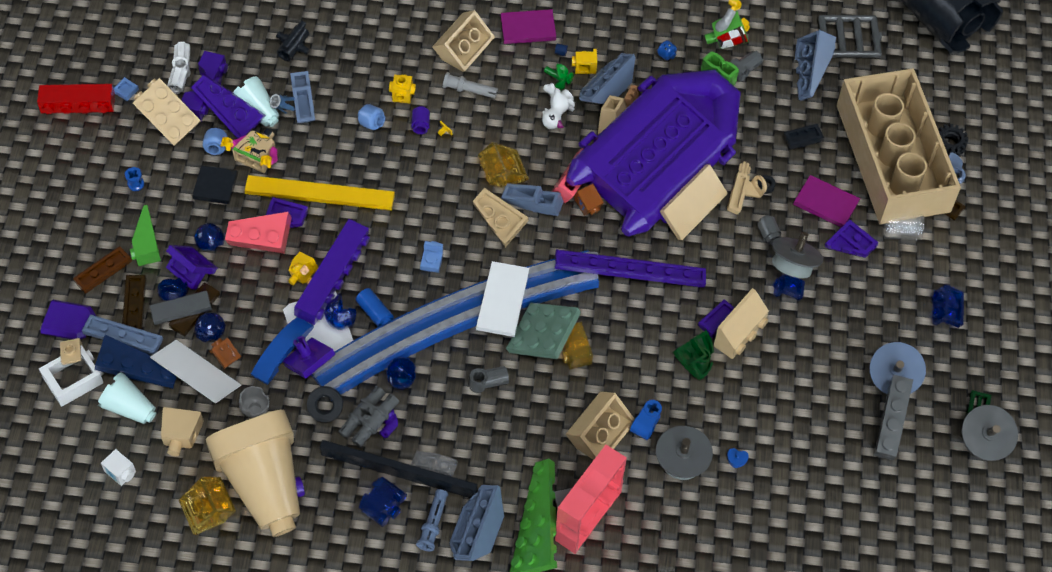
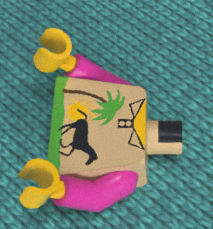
M265 129L262 134L250 131L247 135L234 140L229 137L222 138L220 146H225L227 151L232 149L235 161L257 171L265 173L267 168H271V165L278 161L277 149L272 139L274 133L270 129Z

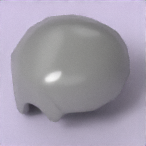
M247 387L240 393V410L250 418L266 414L269 410V396H266L260 387Z

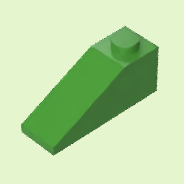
M148 205L143 206L132 238L133 248L130 249L132 260L136 259L138 266L161 261Z

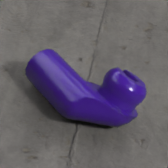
M393 409L389 413V419L384 421L385 426L380 431L384 438H388L398 426L397 416Z

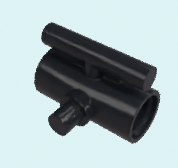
M302 20L293 28L290 34H283L279 31L276 35V38L280 39L282 43L277 50V54L284 61H291L296 52H303L307 55L310 51V48L304 44L309 36V32L305 28L306 23Z

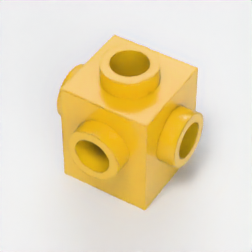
M394 74V79L389 84V92H392L393 102L411 103L412 94H415L416 89L412 76Z

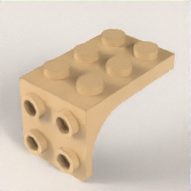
M160 78L158 80L153 79L147 85L148 89L144 93L140 91L133 98L135 100L133 104L175 146L201 120Z

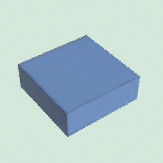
M125 77L114 87L115 94L126 101L139 90L136 84Z

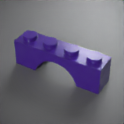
M204 51L198 67L201 76L207 75L221 85L222 76L227 72L228 64L226 63L225 55ZM195 91L184 93L181 101L202 122L204 115L208 114L209 107Z

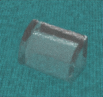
M924 214L888 220L883 224L884 238L922 240Z

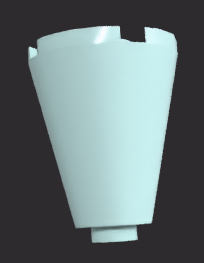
M257 76L245 80V85L242 88L238 86L233 93L266 115L260 122L266 127L274 126L279 121V113L276 108L274 109L270 106V96L262 81Z
M122 372L117 374L113 378L116 382L111 385L108 384L101 394L98 406L142 424L150 423L156 416V412H154L156 407Z

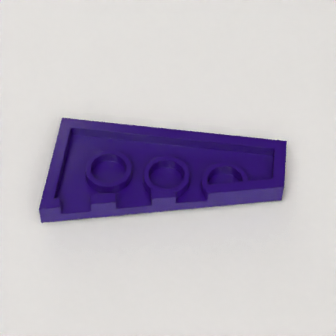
M202 75L191 87L237 138L247 135L266 117L264 113L207 75Z

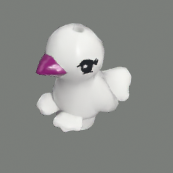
M553 83L544 85V91L551 97V109L545 108V111L542 112L543 125L547 129L564 128L561 116L567 110L572 112L575 110L574 98L568 90L564 89L561 92L558 88H555Z

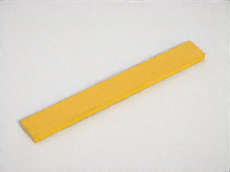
M248 175L244 190L245 194L391 211L395 197L394 191Z

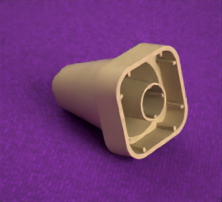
M285 410L268 412L222 429L207 437V447L216 471L224 472L260 529L270 528L273 537L296 529L293 519L300 515L291 451V445L294 443V433Z

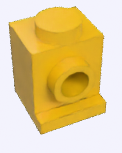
M593 49V52H575V56H572V67H575V74L597 73V49Z

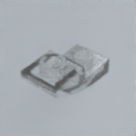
M416 451L411 463L413 466L451 477L458 464L457 460L450 457L423 451Z

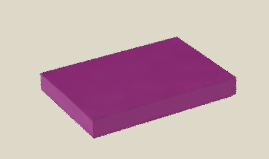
M553 9L501 13L504 44L556 40Z
M810 175L793 205L842 227L850 219L860 198Z

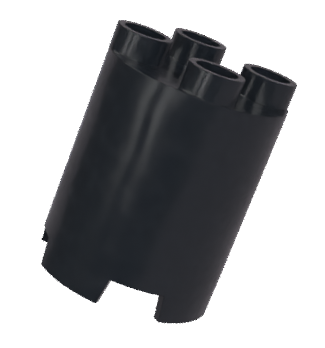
M900 0L952 54L961 53L969 49L970 45L966 39L973 35L980 27L989 33L1003 14L1002 8L998 5L1001 0Z

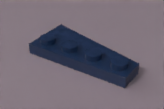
M108 335L104 336L94 370L114 375L122 372L130 379L174 388L177 376L151 359L150 355Z

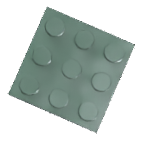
M530 303L516 329L515 337L511 338L506 348L507 351L513 354L558 359L581 311L576 307Z

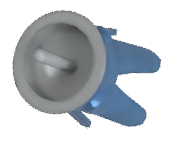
M278 94L271 96L269 103L272 108H278L285 114L287 112L282 108L291 111L295 110L293 106L285 103V101H294V97Z

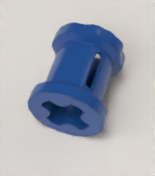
M136 167L127 169L125 177L128 181V188L132 191L141 190L144 187V180L141 178L140 169Z

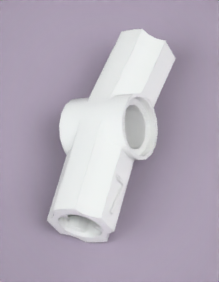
M178 42L174 45L173 68L167 86L175 94L183 92L186 80L191 74L190 44L185 42Z

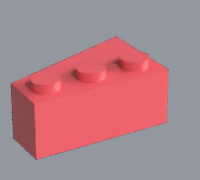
M289 212L229 221L225 241L231 246L285 254L292 217Z

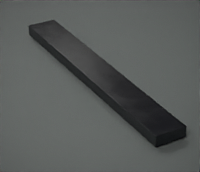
M322 440L320 445L321 455L468 498L477 493L476 483L326 440Z

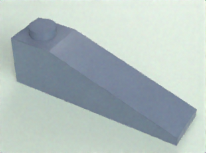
M818 30L797 39L795 60L798 61L796 73L799 74L797 82L798 100L802 101L813 97L834 54L835 36Z

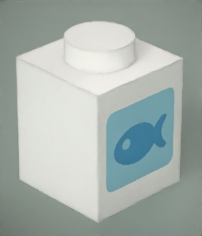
M116 449L101 462L104 472L121 486L125 482H129L136 473L133 463Z

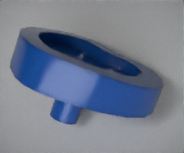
M735 448L729 449L727 459L732 467L740 468L748 461L749 455L746 451H738Z

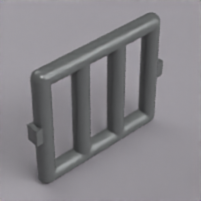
M820 15L818 17L819 29L826 33V22H836L839 51H834L832 58H880L882 56L880 43L882 33L879 32L878 21L875 15ZM843 22H853L857 51L846 50ZM860 22H871L874 51H864Z

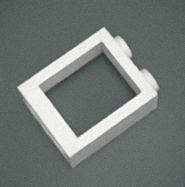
M82 345L81 359L85 361L92 374L62 390L53 375L74 363L62 365L60 356L39 368L43 379L61 407L104 383L101 377L104 373L94 370L95 365L92 362L94 357L89 350L85 351Z

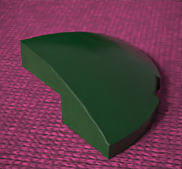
M707 330L673 351V354L685 369L699 381L711 370L713 362L710 363L711 354L714 353V347Z

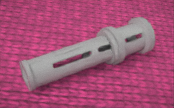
M446 72L443 81V88H454L458 92L465 90L496 99V92H498V88L468 81L464 76H453L449 72Z

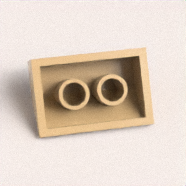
M473 10L462 13L432 48L444 62L464 72L495 36L477 12Z
M752 288L718 326L714 347L731 359L737 354L740 355L746 347L745 344L748 341L752 342L758 329H763L768 323L767 316L769 310L755 289Z
M600 392L565 435L576 449L594 460L605 445L613 449L630 430L635 418L616 393Z

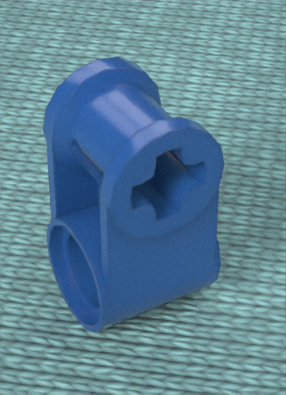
M656 400L647 401L632 423L630 432L648 440L660 419L661 404Z

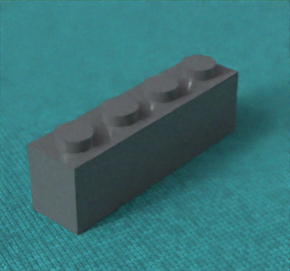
M893 375L890 379L873 456L894 460L897 457L914 379Z

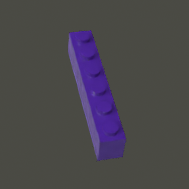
M348 219L294 306V316L313 325L317 323L318 319L322 320L327 304L331 305L335 297V291L341 289L344 276L350 274L353 267L352 263L354 260L357 261L359 259L361 248L363 246L366 247L370 240L368 227Z

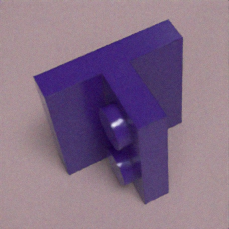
M169 245L166 250L172 256L166 268L191 289L196 290L205 274H215L218 269L192 246Z

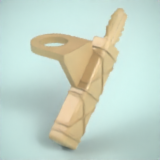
M745 161L739 164V171L735 176L727 206V211L734 214H739L742 210L745 196L761 198L767 190L766 181L761 175H757L751 182L749 181L750 176L748 174H750L751 167ZM758 180L762 183V189L758 185Z

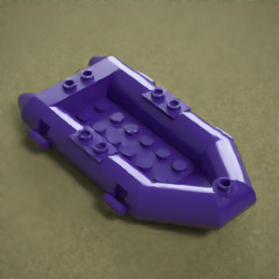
M715 69L664 74L657 80L649 76L638 86V90L642 94L598 136L591 131L578 143L583 150L571 160L566 181L571 186L585 183L588 185L594 184L599 195L624 217L621 228L624 235L629 237L647 232L660 219L667 223L660 210L706 164H710L713 167L719 161L720 164L725 165L736 154L732 147L736 144L741 92Z

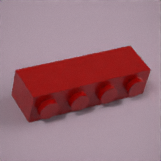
M112 84L39 85L37 104L40 112L45 114L114 112L115 91Z

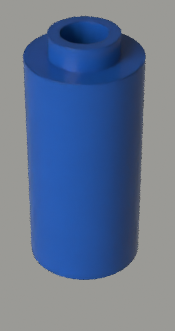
M370 288L362 290L357 295L356 302L377 327L385 326L394 319L393 314Z

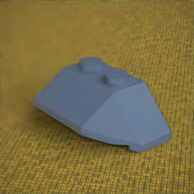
M621 53L617 56V59L610 61L601 68L580 90V101L604 104L609 95L619 97L632 83L635 55Z
M481 485L478 492L463 506L449 542L454 559L474 561L491 553L504 518L501 490L498 485Z

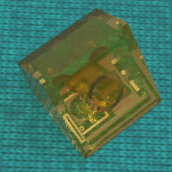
M492 142L478 154L481 167L486 174V180L491 185L502 188L506 187L507 183L517 184L529 179L518 151Z
M201 477L179 499L193 535L224 523L236 511L221 477Z

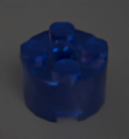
M380 477L372 484L374 489H372L369 495L367 493L364 494L359 509L377 524L384 527L391 517L395 519L401 511L399 506L406 499L407 493L384 477Z

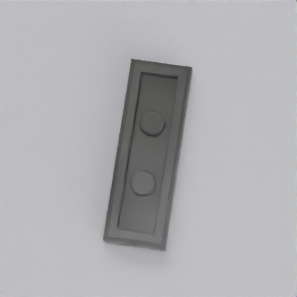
M207 291L150 305L154 325L212 310Z

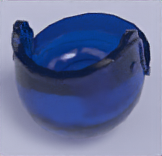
M339 293L327 304L325 319L336 330H345L354 325L357 314L356 309H343L342 295Z

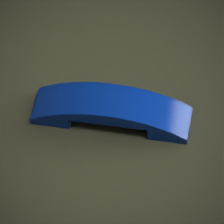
M298 317L292 320L266 348L255 365L251 376L268 385L278 373L279 365L295 347L293 341L296 339L299 342L297 339L299 336L306 338L314 326Z

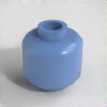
M371 104L364 105L358 112V121L363 127L377 130L385 122L384 111Z
M211 128L206 131L203 139V148L207 153L220 155L226 150L225 146H220L222 138L228 137L225 131L219 128Z

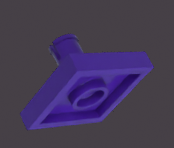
M304 336L297 337L299 343L296 339L293 341L297 349L284 359L283 364L306 379L336 354L332 348L313 337L306 341Z

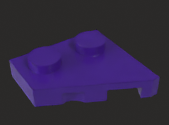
M272 197L266 215L289 212L292 217L290 228L303 226L309 209L308 206Z
M851 220L825 243V247L828 249L866 258L878 246V242Z

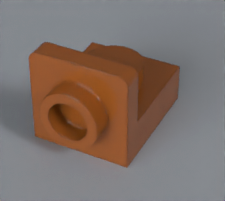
M220 338L211 344L213 348L209 352L215 355L224 369L241 358L228 338L225 340Z

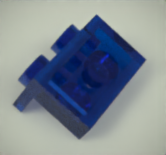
M946 284L934 291L932 311L934 325L945 322L957 328L963 326L964 292Z

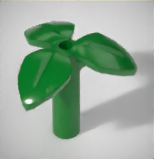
M557 64L556 70L548 66L544 69L546 74L559 80L554 86L560 91L565 89V83L570 84L574 77V73L570 72L568 74V69L562 64Z

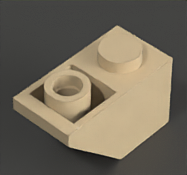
M609 95L601 108L598 135L627 108L624 98Z

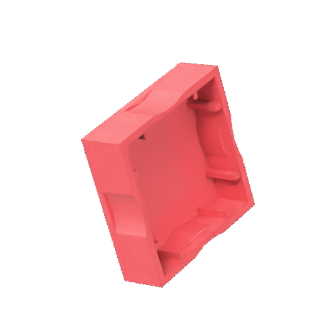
M608 445L603 447L558 506L556 542L574 554L577 553L596 525L621 494L627 457Z

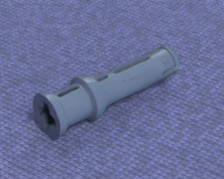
M436 490L427 522L421 527L422 534L420 540L416 543V546L421 550L433 551L435 548L434 541L440 532L438 525L448 496V492L444 490Z

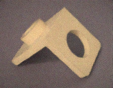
M80 338L60 342L62 365L81 361V345L83 348L84 346Z

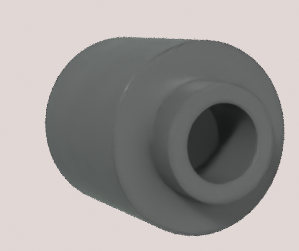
M766 215L760 218L757 226L762 237L768 244H772L776 238L781 237L780 228L773 216Z

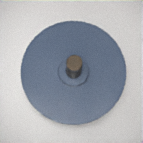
M901 342L885 344L874 353L870 362V376L873 383L879 390L887 394L890 379L893 375L914 379L911 393H913L922 385L925 379V361L922 355L911 345Z

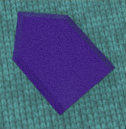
M53 299L42 323L41 334L72 340L80 338L81 340L86 337L82 329L90 314L94 316L96 314L91 306Z

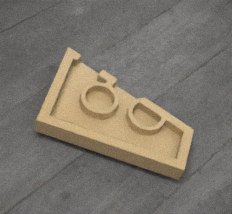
M486 188L473 200L474 206L505 248L529 221L527 216Z

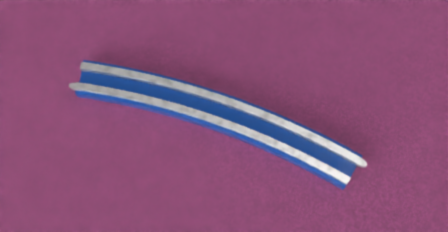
M589 250L581 252L598 255L597 252H590ZM555 259L527 266V268H530L521 309L527 308L530 303H543L584 290L599 288L598 274L554 269ZM487 280L427 303L393 319L385 326L382 325L336 350V355L313 372L311 376L320 387H332L342 395L397 362L446 338L477 326Z

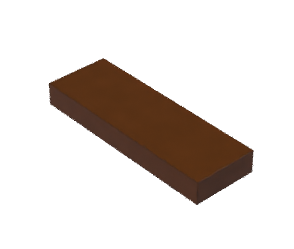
M119 246L75 276L73 280L86 294L131 263L132 259Z

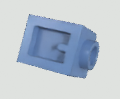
M436 241L424 242L420 270L439 273L443 258V244Z

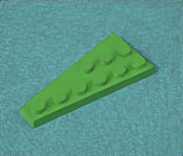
M550 459L535 462L510 572H541L557 568V561L554 560L557 546L553 543V538L556 535V508L553 506V500L556 498L555 492L552 491V485L555 482V462Z

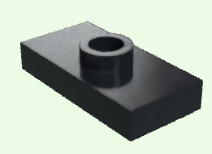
M818 124L786 131L783 134L790 150L824 141V136Z

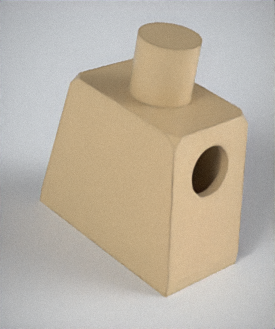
M163 407L161 438L163 444L169 446L167 452L169 455L179 456L181 448L190 449L193 447L204 422L201 412Z

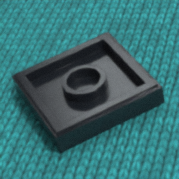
M201 165L192 195L193 199L230 204L238 171Z

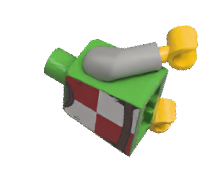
M729 0L728 4L732 7L728 8L723 18L712 23L714 32L705 35L708 45L718 41L720 48L725 49L749 42L746 34L750 28L749 21L745 18L741 19L738 11L735 12V10L740 9L742 6L739 0Z

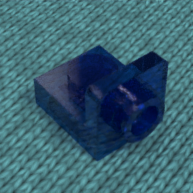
M784 274L777 278L773 284L774 296L778 297L784 293L800 300L804 295L805 281Z

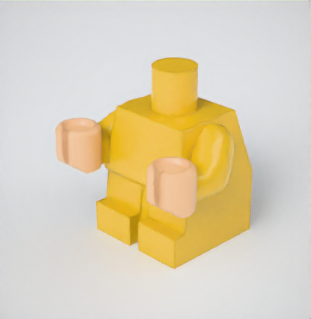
M299 251L292 260L288 270L291 274L288 282L291 285H295L297 281L302 284H309L312 279L311 276L319 268L314 258Z

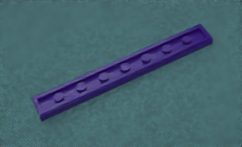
M558 249L555 252L554 269L703 288L706 285V268Z

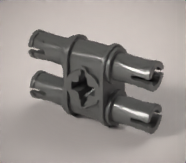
M375 386L366 398L360 400V404L354 411L349 413L348 420L338 430V433L348 439L358 426H362L351 439L354 444L361 448L371 435L377 433L378 428L384 421L389 419V413L400 401L394 395L389 394L384 402L376 407L377 403L386 393L380 387Z

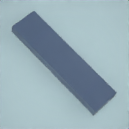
M91 314L82 329L85 335L102 340L105 335H108L135 349L152 355L157 353L163 341L161 335Z

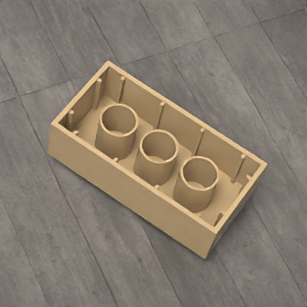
M914 68L844 79L837 108L879 224L951 213L961 186Z

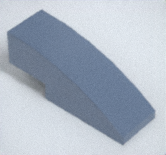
M308 71L290 73L297 123L315 121Z
M507 183L501 197L503 201L514 206L553 216L559 215L564 202L560 192L543 191L541 186Z

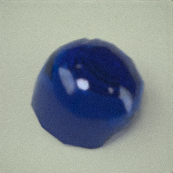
M207 223L197 228L194 241L196 246L204 251H215L217 246L224 244L225 235L220 227L213 223Z
M181 278L162 280L158 284L157 292L159 297L164 301H169L186 296L188 289L187 281L183 283Z
M205 313L197 319L194 332L196 337L202 342H207L208 340L217 341L224 334L226 324L219 314Z
M394 358L389 363L386 372L388 383L397 389L409 388L415 382V364L409 358Z

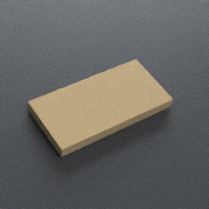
M706 164L660 210V213L676 238L683 240L728 193L711 165Z

